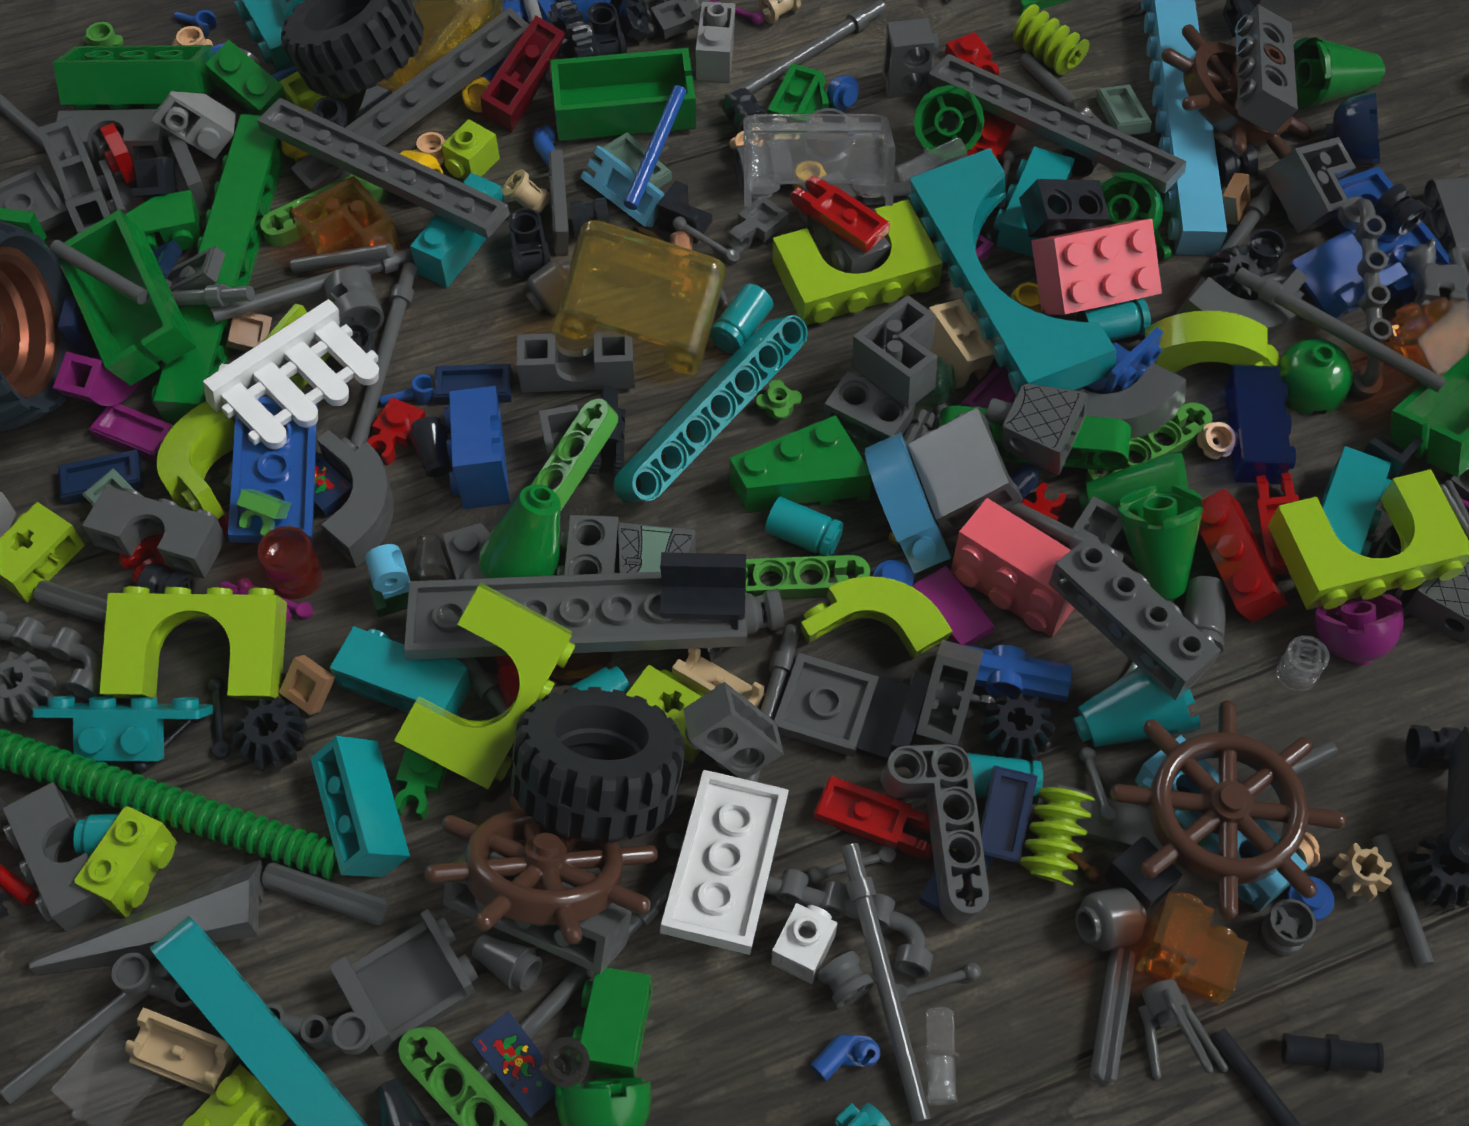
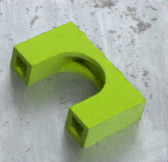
M908 199L875 208L874 212L890 223V230L885 238L891 245V250L886 262L870 272L852 274L831 267L820 255L807 228L773 238L772 262L798 316L804 321L806 326L813 323H823L840 315L851 312L857 313L874 305L894 302L901 297L918 292H928L935 287H939L943 262Z
M1431 469L1393 478L1380 498L1401 542V553L1389 558L1362 556L1346 547L1333 531L1317 497L1277 507L1268 524V528L1307 610L1321 606L1324 609H1333L1344 604L1349 599L1362 597L1364 600L1373 599L1382 595L1386 590L1398 587L1402 590H1410L1421 585L1426 580L1439 577L1441 581H1446L1457 577L1464 571V566L1469 561V540Z
M480 582L457 625L497 645L511 657L518 670L520 688L516 699L502 714L488 720L473 721L461 718L418 696L394 741L489 789L494 779L502 782L511 766L512 758L507 756L514 743L516 727L520 717L537 700L541 701L546 695L550 694L555 683L548 679L556 664L564 668L575 648V644L569 642L572 636L571 630Z
M135 586L124 587L123 593H108L99 694L113 696L116 699L156 697L159 656L166 637L174 628L187 620L212 618L216 619L223 626L230 642L227 696L237 700L259 701L260 697L266 699V701H274L277 696L281 698L279 690L282 686L287 602L274 595V590L267 588H250L248 595L233 594L232 589L219 587L207 588V594H191V589L183 587H166L165 594L150 593L148 588Z

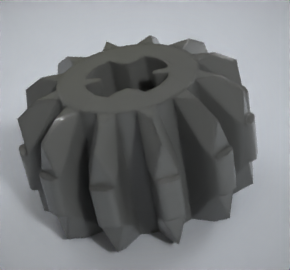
M10 651L7 660L4 662L0 661V720L7 724L15 718L18 722L26 724L28 715L33 713V708L39 707L42 704H48V698L53 697L50 692L57 688L56 680L51 675V668L41 659L38 660L34 654H30L28 651L21 657Z

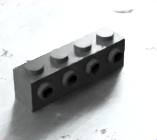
M1090 534L1055 563L1049 585L1175 701L1211 670L1221 652V649L1215 645L1212 637L1189 622L1173 602L1161 597L1150 587L1149 582L1142 574L1132 571L1123 563L1112 547L1101 543Z

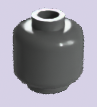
M550 261L528 278V286L531 292L526 294V296L538 313L545 309L550 315L557 316L580 299L579 288L583 285L566 262L561 265L557 261Z
M1121 887L1102 890L1085 896L1075 917L1080 937L1093 948L1102 952L1130 946L1139 942L1147 919L1143 904L1129 890Z

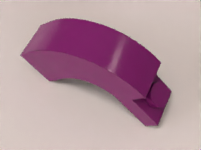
M66 352L53 388L64 396L103 406H113L127 399L137 389L142 380L130 386L105 368L99 353L94 358Z

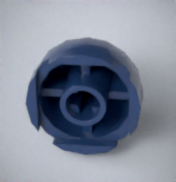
M1376 92L1349 97L1340 103L1335 110L1333 123L1326 124L1327 140L1339 137L1354 165L1381 163Z

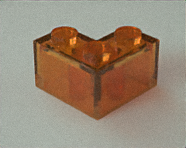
M354 175L291 210L300 239L314 255L336 252L348 244H351L355 249L390 243L394 251L400 248L393 219Z
M1440 298L1424 305H1418L1417 302L1409 303L1399 308L1395 312L1396 317L1390 321L1393 328L1392 335L1389 337L1390 342L1388 343L1390 348L1440 376L1469 352V303L1466 298L1449 301L1447 298ZM1404 375L1407 382H1415V380Z
M1169 891L1150 920L1135 970L1159 980L1175 979L1179 988L1223 1005L1234 992L1248 942L1237 938V935L1226 927L1210 926L1215 909L1203 905V902L1198 897L1188 893L1175 894Z

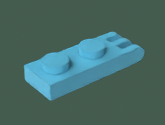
M596 146L593 153L603 161L600 163L590 158L587 166L595 171L596 174L593 175L591 172L584 170L581 179L644 227L652 228L659 216L658 204L665 196V193L648 182L638 208L631 210L625 207L624 201L637 172L606 149Z

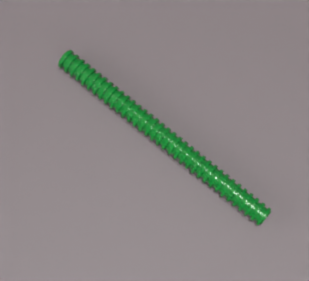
M6 729L0 730V769L3 771H11L15 775H23L25 778L35 779L39 783L50 784L53 782L62 791H71L77 796L84 795L86 799H96L98 803H108L113 808L120 807L123 809L127 806L151 818L158 819L164 825L170 823L172 828L181 829L183 827L185 832L193 833L195 831L199 837H206L208 835L211 841L216 842L220 840L222 845L225 846L233 844V847L237 850L245 848L249 854H256L258 852V855L264 859L271 856L272 861L280 863L283 860L285 866L293 867L296 864L298 870L306 871L309 869L310 874L314 876L322 873V877L326 880H331L339 872L336 854L330 837L324 836L319 839L318 833L310 832L307 835L306 830L303 828H297L294 831V827L291 824H284L282 826L279 820H271L269 822L267 816L260 815L257 817L255 812L252 811L244 813L242 808L234 807L232 809L228 803H221L219 805L216 799L207 800L204 795L195 796L189 790L182 792L180 787L172 786L170 788L168 783H158L153 778L145 779L141 774L133 775L129 770L121 771L117 766L109 767L105 762H96L93 758H84L81 754H72L69 750H60L57 746H48L45 742H36L33 738H24L21 734H12Z

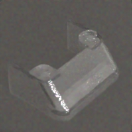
M757 114L743 119L744 207L752 206V197L769 198L773 195V192L780 189V184H805L806 180L812 175H816V177L823 179L829 184H852V188L858 191L862 197L876 198L883 193L885 206H893L895 144L887 117L878 114Z

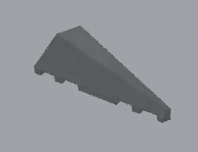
M262 859L255 860L34 957L29 963V969L35 975L113 965L121 956L133 952L142 954L148 960L156 959L150 947L188 915L204 930L213 942L258 936L259 902H264V885L261 882L264 862Z

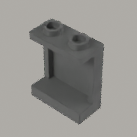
M176 135L168 137L173 152L160 157L174 158L178 192L191 190L198 210L211 206L186 142ZM106 159L99 161L104 174L97 177L105 196L112 195L113 199L107 200L111 213L121 210L126 214L155 197L131 196L130 189L137 188V181L126 184L121 172L113 173Z
M978 407L969 412L959 414L954 420L935 430L923 433L918 439L907 444L935 519L950 536L959 533L986 498L1004 509L1023 500L1018 487L1009 477L991 434L993 431L992 426Z
M429 909L420 913L423 918L420 924L356 962L350 964L345 956L329 966L353 1011L364 1015L371 1024L374 1032L371 1044L379 1056L399 1045L402 1036L410 1029L430 1026L477 997L471 983L479 978L466 954L458 958L456 957L449 945L456 941L452 930L444 917L435 921Z

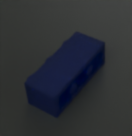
M1233 365L1224 386L1228 425L1233 429L1236 436L1234 449L1231 453L1235 483H1256V476L1265 475L1268 484H1280L1281 474L1288 473L1289 469H1293L1296 463V449L1294 446H1290L1289 441L1292 418L1285 411L1288 394L1287 384L1281 381L1280 367Z

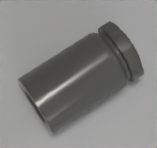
M1210 576L1194 577L1188 580L1183 616L1197 629L1208 633L1214 640L1215 645L1221 649L1220 653H1222L1224 650L1223 638L1225 636L1228 590L1224 581Z

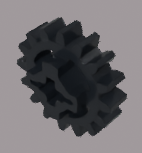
M566 0L550 5L551 11H548V17L551 22L548 23L565 32V38L555 56L558 59L594 56L591 39L593 33L590 25L583 21L582 11L578 12L577 4H572L571 0Z

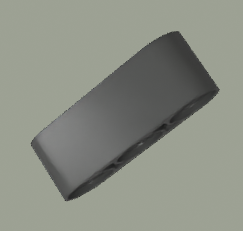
M1469 178L1429 179L1424 188V204L1429 208L1428 217L1434 235L1448 254L1454 247L1462 248V258L1465 265L1469 266Z

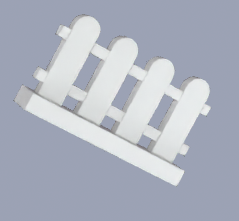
M328 299L205 379L203 385L206 402L216 412L222 409V412L228 418L236 415L250 429L251 432L248 433V439L254 445L262 442L270 449H279L287 442L284 425L293 420L297 425L305 428L312 427L317 423L318 409L315 405L316 403L325 399L333 406L344 405L349 399V389L346 385L348 381L355 378L363 385L376 383L379 378V367L376 364L378 362V355L373 350L365 353L350 338L352 336V329L347 324L340 328L339 309ZM327 352L344 367L337 374L320 358ZM297 372L314 388L306 395L289 379ZM267 393L283 410L273 416L257 399Z

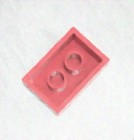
M1152 219L1127 221L1031 241L1041 311L1045 309L1046 315L1070 314L1162 294Z
M986 498L959 531L951 573L963 585L970 588L974 587L988 596L997 607L1005 610L1008 609L1022 618L1031 629L1044 632L1050 637L1055 635L1074 610V607L1049 585L1055 563L1071 550Z

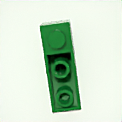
M191 190L155 196L125 214L144 231L152 250L171 240L176 241L181 250L196 248L199 237L203 236L200 212Z

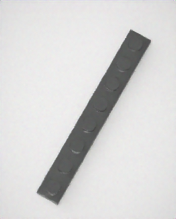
M509 7L345 128L367 139H374L382 146L387 145L510 54L529 24ZM308 154L291 167L294 176L310 193L324 187L328 182H333L343 171V169L311 154Z
M948 54L928 73L929 85L936 88L946 85L964 88L976 96L983 110L1119 173H1134L1148 180L1156 190L1164 194L1185 172V160L953 55Z
M279 98L257 120L261 131L487 239L510 215L508 204L282 98Z

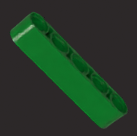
M948 406L940 411L937 428L954 420L959 414L969 412L977 407ZM979 408L986 417L988 408ZM1086 416L1063 467L1107 471L1123 469L1127 466L1129 460L1131 426L1121 419ZM990 422L993 429L991 434L1003 462L1033 464L1006 451L1002 447L1003 426Z

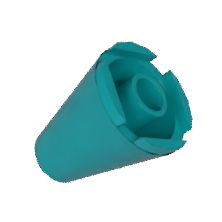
M1139 667L1079 706L1078 712L1080 716L1073 718L1082 742L1090 740L1094 747L1150 739L1143 730L1144 723L1150 719L1157 720L1172 736L1189 734L1201 729L1199 715L1190 717L1188 706L1195 703L1191 690L1188 689L1175 701Z

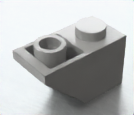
M702 2L696 43V80L730 82L736 4Z
M171 91L154 113L151 121L215 159L234 135L236 113L206 94Z

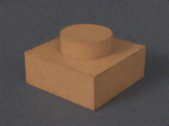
M1234 173L1228 186H1224L1221 190L1226 224L1238 225L1244 216L1245 208L1251 201L1249 174Z
M249 312L231 318L225 347L244 352L250 351L262 343L269 335L272 317Z
M301 655L293 658L279 693L309 715L321 711L336 677L307 656Z

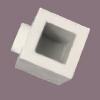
M796 903L772 950L771 964L813 984L834 941L837 922L831 920L832 916L820 907L808 905L806 908Z

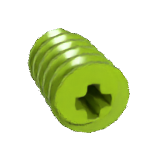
M1030 5L1016 23L1013 32L1014 44L1023 47L1024 51L1033 54L1037 60L1044 61V64L1049 68H1054L1057 74L1066 75L1070 73L1086 56L1090 45L1089 40L1084 39L1079 42L1080 34L1073 32L1069 35L1070 27L1067 25L1059 27L1058 19L1054 17L1049 20L1048 12L1042 11L1039 13L1038 5Z
M1040 788L1038 796L1048 804L1036 805L1033 812L1044 821L1029 824V830L1038 836L1039 839H1027L1025 841V848L1032 852L1034 856L1022 857L1019 863L1035 877L1072 887L1074 883L1063 876V871L1077 870L1078 865L1068 859L1067 856L1069 853H1082L1083 850L1082 847L1072 841V836H1085L1087 834V831L1076 824L1077 819L1091 818L1092 814L1081 807V802L1095 801V799L1089 795L1066 788Z

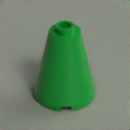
M1304 37L1297 40L1293 45L1297 104L1300 105L1299 108L1316 107L1373 89L1380 84L1384 77L1385 65L1382 58L1376 53L1317 37Z
M1171 451L1086 482V491H1079L1081 514L1093 496L1118 509L1122 496L1134 489L1150 485H1158V492H1172L1171 485H1181L1188 488L1182 452Z
M530 485L520 492L481 546L478 563L480 572L485 578L557 576L560 551L561 502L553 490L543 485Z
M1158 485L1134 489L1123 495L1120 499L1118 517L1137 572L1147 579L1150 587L1161 597L1173 602L1183 595L1187 588L1203 512L1201 495L1195 490L1181 485H1171L1172 492H1158Z

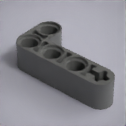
M950 744L898 747L891 753L881 772L880 781L882 787L889 795L896 798L926 797L939 906L942 915L954 925L963 926L970 924L978 917L988 903L989 887L969 756L962 748ZM937 765H948L954 770L956 776H945L939 771ZM894 767H906L912 773L913 778L906 779L900 777L895 772ZM952 806L960 812L962 819L956 820L948 817L943 807ZM956 848L963 851L968 862L958 863L953 860L949 849ZM961 889L963 899L956 897L958 893L961 891ZM965 900L971 901L972 904L970 906H966Z

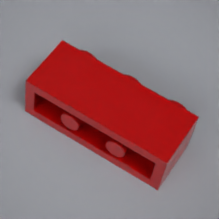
M1226 488L1203 499V512L1199 531L1236 609L1253 623L1289 605L1240 503Z

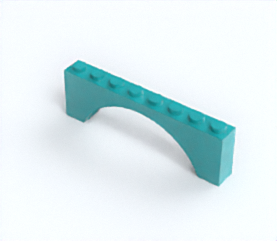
M991 149L980 151L910 177L911 193L907 194V199L915 213L919 214L920 222L928 237L932 238L935 242L934 248L943 263H947L953 286L956 289L960 287L963 291V300L969 314H976L978 327L985 341L990 339L994 345L993 353L998 365L1007 368L1013 392L1017 395L1021 386L1025 384L1076 390L1108 378L1110 371L1116 366V349L1099 322L1068 321L1035 312L1022 306L1002 292L983 270L975 250L977 239L989 214L1006 197L1005 173Z

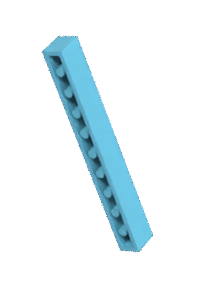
M1141 0V9L1146 10L1144 33H1149L1146 52L1147 57H1152L1149 79L1150 82H1155L1152 104L1153 107H1158L1155 130L1156 132H1161L1158 149L1186 161L1184 174L1172 185L1165 195V212H1170L1171 215L1168 223V239L1174 240L1175 255L1212 256L1221 250L1227 234L1213 126L1198 110L1185 111L1183 109L1182 101L1189 97L1183 82V72L1165 63L1161 58L1162 52L1168 48L1177 51L1189 59L1195 53L1182 36V28L1188 24L1193 25L1199 32L1195 0Z

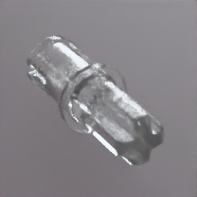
M956 138L930 151L928 148L924 149V154L903 164L896 165V170L901 182H910V177L966 157L967 150L963 141L960 138Z
M934 1007L926 1012L927 1051L922 1054V1059L927 1062V1102L933 1105H952L958 1102L956 1096L955 1062L960 1059V1054L955 1051L954 1013L950 1008Z

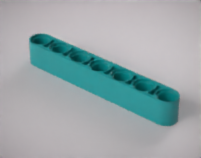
M791 315L764 323L617 473L613 484L617 497L627 503L652 501L659 497L802 348L808 336L807 326L800 317ZM759 354L761 356L762 363H760L759 361ZM735 377L738 380V389L735 385ZM711 401L713 402L715 408L714 414L711 410ZM687 426L689 427L691 433L690 440L688 439L686 434ZM662 451L666 455L665 466L663 465L661 460ZM637 476L641 481L640 492H638L635 484Z
M189 915L150 947L160 963L296 1126H368L204 930Z

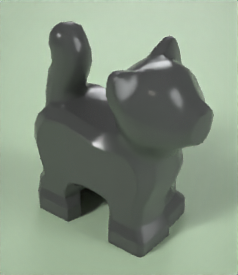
M1431 238L1427 244L1416 245L1411 251L1404 254L1403 264L1414 275L1413 287L1416 297L1412 302V310L1427 311L1431 308V301L1441 298L1444 301L1443 313L1456 315L1462 311L1467 301L1466 288L1469 283V273L1462 258V248L1454 247L1449 253L1450 264L1445 265L1435 264L1437 257L1434 238Z

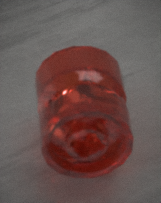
M282 526L269 531L262 538L258 545V557L274 591L279 596L290 600L302 599L311 595L319 588L323 579V570L312 543L303 530L293 526Z

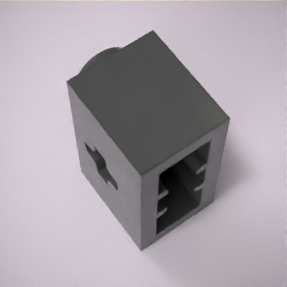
M942 640L934 663L916 734L958 746L984 651Z

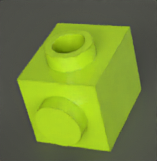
M469 119L441 145L446 169L454 177H461L464 180L471 173L482 177L500 159L496 134Z

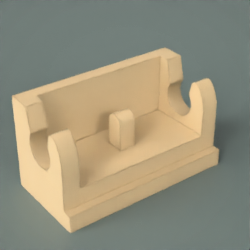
M961 299L929 307L928 310L936 315L934 347L929 351L938 356L937 363L954 388L964 387L969 380V376L974 371L978 380H981L988 372L993 359H995L992 342L983 339L977 321L972 314H969Z
M689 648V656L686 662L678 659L672 667V673L679 678L682 685L694 692L699 690L708 693L725 682L757 708L760 707L764 700V686L757 682H754L751 686L716 664L709 662L701 656L699 648Z
M144 1007L137 1018L138 1026H140L139 1034L135 1041L127 1040L125 1045V1051L131 1057L129 1060L131 1064L210 1096L226 1078L237 1056L224 1039Z

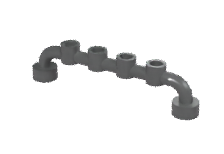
M1355 196L1347 199L1338 211V219L1344 227L1356 230L1355 238L1362 245V259L1357 265L1358 274L1364 278V294L1359 299V306L1366 313L1367 327L1362 333L1384 345V342L1393 332L1390 322L1382 318V307L1389 301L1390 291L1385 285L1380 284L1379 275L1388 264L1387 255L1378 249L1377 239L1385 231L1386 224L1381 217L1375 214V208L1370 200ZM1368 355L1367 365L1359 367L1353 373L1354 379L1349 390L1351 394L1359 399L1372 398L1383 386V376L1381 373L1384 363Z
M0 610V639L9 641L25 651H33L35 648L49 652L53 657L61 661L68 662L71 659L83 662L84 669H74L65 683V688L72 695L85 701L99 696L101 681L99 676L102 669L101 658L94 649L81 644L83 637L77 631L68 627H61L55 637L43 634L46 630L45 626L31 617H23L18 626L6 624L9 620L8 616Z
M795 869L784 870L781 879L772 876L768 877L765 893L776 896L784 904L795 906L796 903L800 905H814L827 911L832 918H843L846 916L860 920L855 902H850L847 887L844 883L837 881L827 882L825 890L821 891L807 887L809 877ZM876 893L877 896L873 897L881 931L888 929L898 931L908 941V944L898 947L894 968L909 977H928L933 955L926 949V939L922 928L914 919L893 911L895 901L892 898Z
M127 953L121 956L113 965L111 972L112 980L124 993L136 995L144 992L148 995L170 1001L182 1013L187 1015L196 1014L200 1011L191 999L182 1003L183 998L187 994L178 983L155 977L153 965L142 954ZM266 1004L275 1016L280 1015V1022L291 1035L302 1037L309 1047L314 1050H323L331 1045L338 1047L345 1054L357 1055L367 1050L373 1041V1028L367 1018L360 1013L349 1012L343 1014L331 1026L320 1015L302 1018L287 1014L278 1004ZM324 1027L319 1037L311 1038V1034L316 1028Z

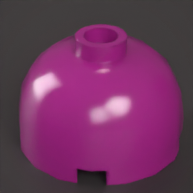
M1386 593L1369 600H1364L1362 597L1349 599L1344 604L1333 609H1324L1323 606L1317 607V611H1315L1316 629L1319 641L1323 647L1332 655L1346 660L1352 665H1368L1373 660L1385 656L1394 649L1402 635L1404 622L1401 601Z

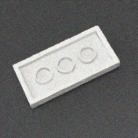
M703 770L662 918L661 934L750 955L787 801L788 789Z

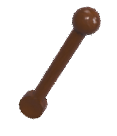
M1031 816L1026 830L1030 834L1035 835L1029 830V824L1032 822H1042L1043 820L1038 816ZM1075 853L1068 854L1067 858L1078 865V868L1084 872L1085 879L1088 882L1097 883L1101 880L1102 872L1098 867L1089 866Z

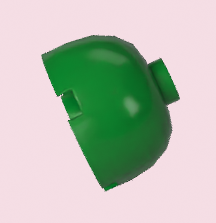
M953 85L937 87L924 95L916 108L913 121L915 134L922 147L934 156L944 158L962 156L972 149L981 137L984 126L982 106L976 96L964 88Z
M1116 173L1111 175L1114 177L1109 178L1104 183L1100 182L1110 220L1104 226L1127 221L1152 219L1155 234L1162 221L1163 203L1160 193L1148 180L1134 173Z
M1309 338L1298 341L1284 351L1280 357L1279 365L1276 366L1277 382L1275 385L1277 389L1275 393L1286 406L1302 414L1312 415L1314 411L1326 410L1325 414L1331 413L1343 404L1354 379L1352 362L1345 350L1329 340Z
M596 1077V1081L585 1082L584 1088L581 1087V1079L559 1082L555 1084V1105L558 1121L561 1126H645L650 1116L651 1081H644V1078Z

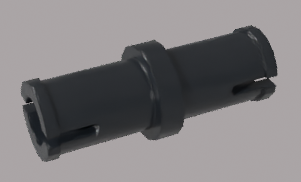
M1283 1033L1281 1059L1283 1064L1295 1063L1324 1067L1326 1072L1337 1073L1340 1068L1371 1071L1380 1074L1384 1068V1048L1382 1043L1378 1042L1366 1043L1340 1040L1337 1034L1327 1033L1325 1038Z

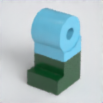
M385 544L371 549L365 555V561L371 578L367 581L378 617L407 609L409 582L411 580L400 548L394 544Z

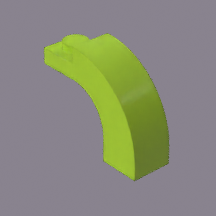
M1193 311L1164 318L1145 328V338L1155 328H1159L1164 332L1159 344L1162 351L1154 363L1173 373L1196 363L1222 362L1241 369L1265 388L1277 382L1276 366L1279 365L1280 361L1279 352L1274 346L1267 344L1268 328L1251 318L1223 311Z
M206 401L184 415L165 436L158 451L157 470L172 500L179 507L184 509L189 507L194 512L197 509L205 510L219 519L225 514L204 479L209 468L219 458L233 450L235 422L232 417L228 418L222 412V409L216 412Z
M874 576L852 578L829 587L827 598L832 605L827 607L824 602L808 610L804 614L806 620L801 622L800 627L802 635L807 643L810 644L849 621L856 619L877 620L894 630L912 659L939 645L942 640H947L952 633V629L939 609L921 592L903 582Z

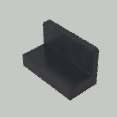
M661 552V618L743 620L745 618L746 554Z
M915 671L911 685L886 677L879 679L857 744V751L859 753L887 761L891 753L898 747L912 745L931 675Z

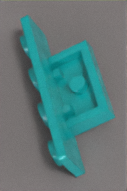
M55 696L48 698V704L33 708L34 718H73L74 753L81 754L84 758H93L95 761H160L164 759V719H200L213 714V705L199 704V698L197 697L172 699V704H158L157 697L131 698V704H116V697L113 696L89 698V703H75L74 696Z

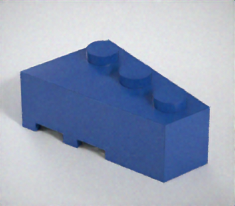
M496 386L449 391L450 407L444 408V417L447 431L451 430V439H447V451L450 463L452 462L453 472H449L452 495H460L463 510L510 504L501 411Z

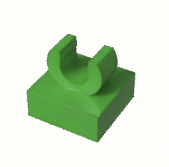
M242 489L236 505L248 510L243 512L240 517V527L249 528L253 517L258 515L263 520L260 534L270 535L275 527L274 519H285L291 503L255 489Z

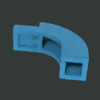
M898 433L865 448L866 462L880 503L913 573L950 559L951 553L929 507L918 478L917 469L902 433Z

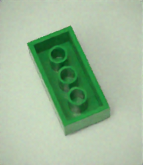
M212 45L74 46L53 62L60 104L73 105L74 109L77 110L92 109L96 107L95 104H108L110 109H126L130 107V104H143L145 109H158L171 91L201 93L209 96L218 87L210 80L205 63L213 56Z

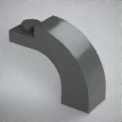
M73 117L37 127L36 129L60 183L65 198V205L77 233H81L111 215L106 196Z
M1296 268L1283 283V290L1301 299L1304 293L1299 289L1309 277ZM1210 277L1190 297L1179 312L1181 314L1193 311H1223L1239 314L1268 328V341L1278 336L1296 316V314L1276 303L1270 305L1263 300L1239 298L1225 290Z
M1151 363L1139 380L1123 391L1110 394L1094 393L1083 388L1073 391L1087 393L1086 416L1116 418L1126 421L1131 426V438L1145 436L1163 426L1185 402L1186 379L1155 363Z
M327 430L317 438L323 458L353 484V488L347 502L321 525L329 545L357 568L365 561V555L371 549L379 546L388 533L394 512L393 493L383 462L368 442H365L357 449L347 438L343 437L340 440L330 430Z

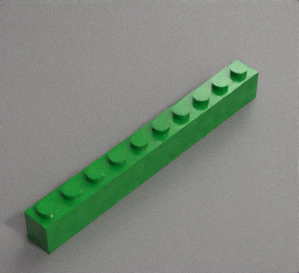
M240 115L237 128H234V135L231 137L229 154L223 158L221 180L215 184V200L212 209L209 208L206 213L204 236H200L198 239V254L214 246L226 253L215 284H226L228 287L249 286L263 238L260 226L261 219L270 212L286 157L281 150L280 139L261 131L257 120L262 115ZM207 304L180 306V312L196 347L169 364L161 360V377L159 383L155 384L152 389L151 398L153 406L157 408L164 422L176 424L184 415L205 402L206 396L203 381L218 372L221 363L227 364L231 348L225 347L231 318L214 323L209 312L211 307Z

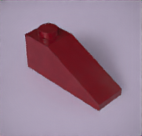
M535 15L481 95V109L484 117L511 133L513 132L541 85L551 65L550 60L554 59L565 38V32Z

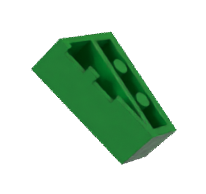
M836 415L729 458L730 485L746 513L771 511L774 503L780 496L798 504L820 501V505L833 504V500L856 498L858 502L867 501L870 498L872 478L869 469Z

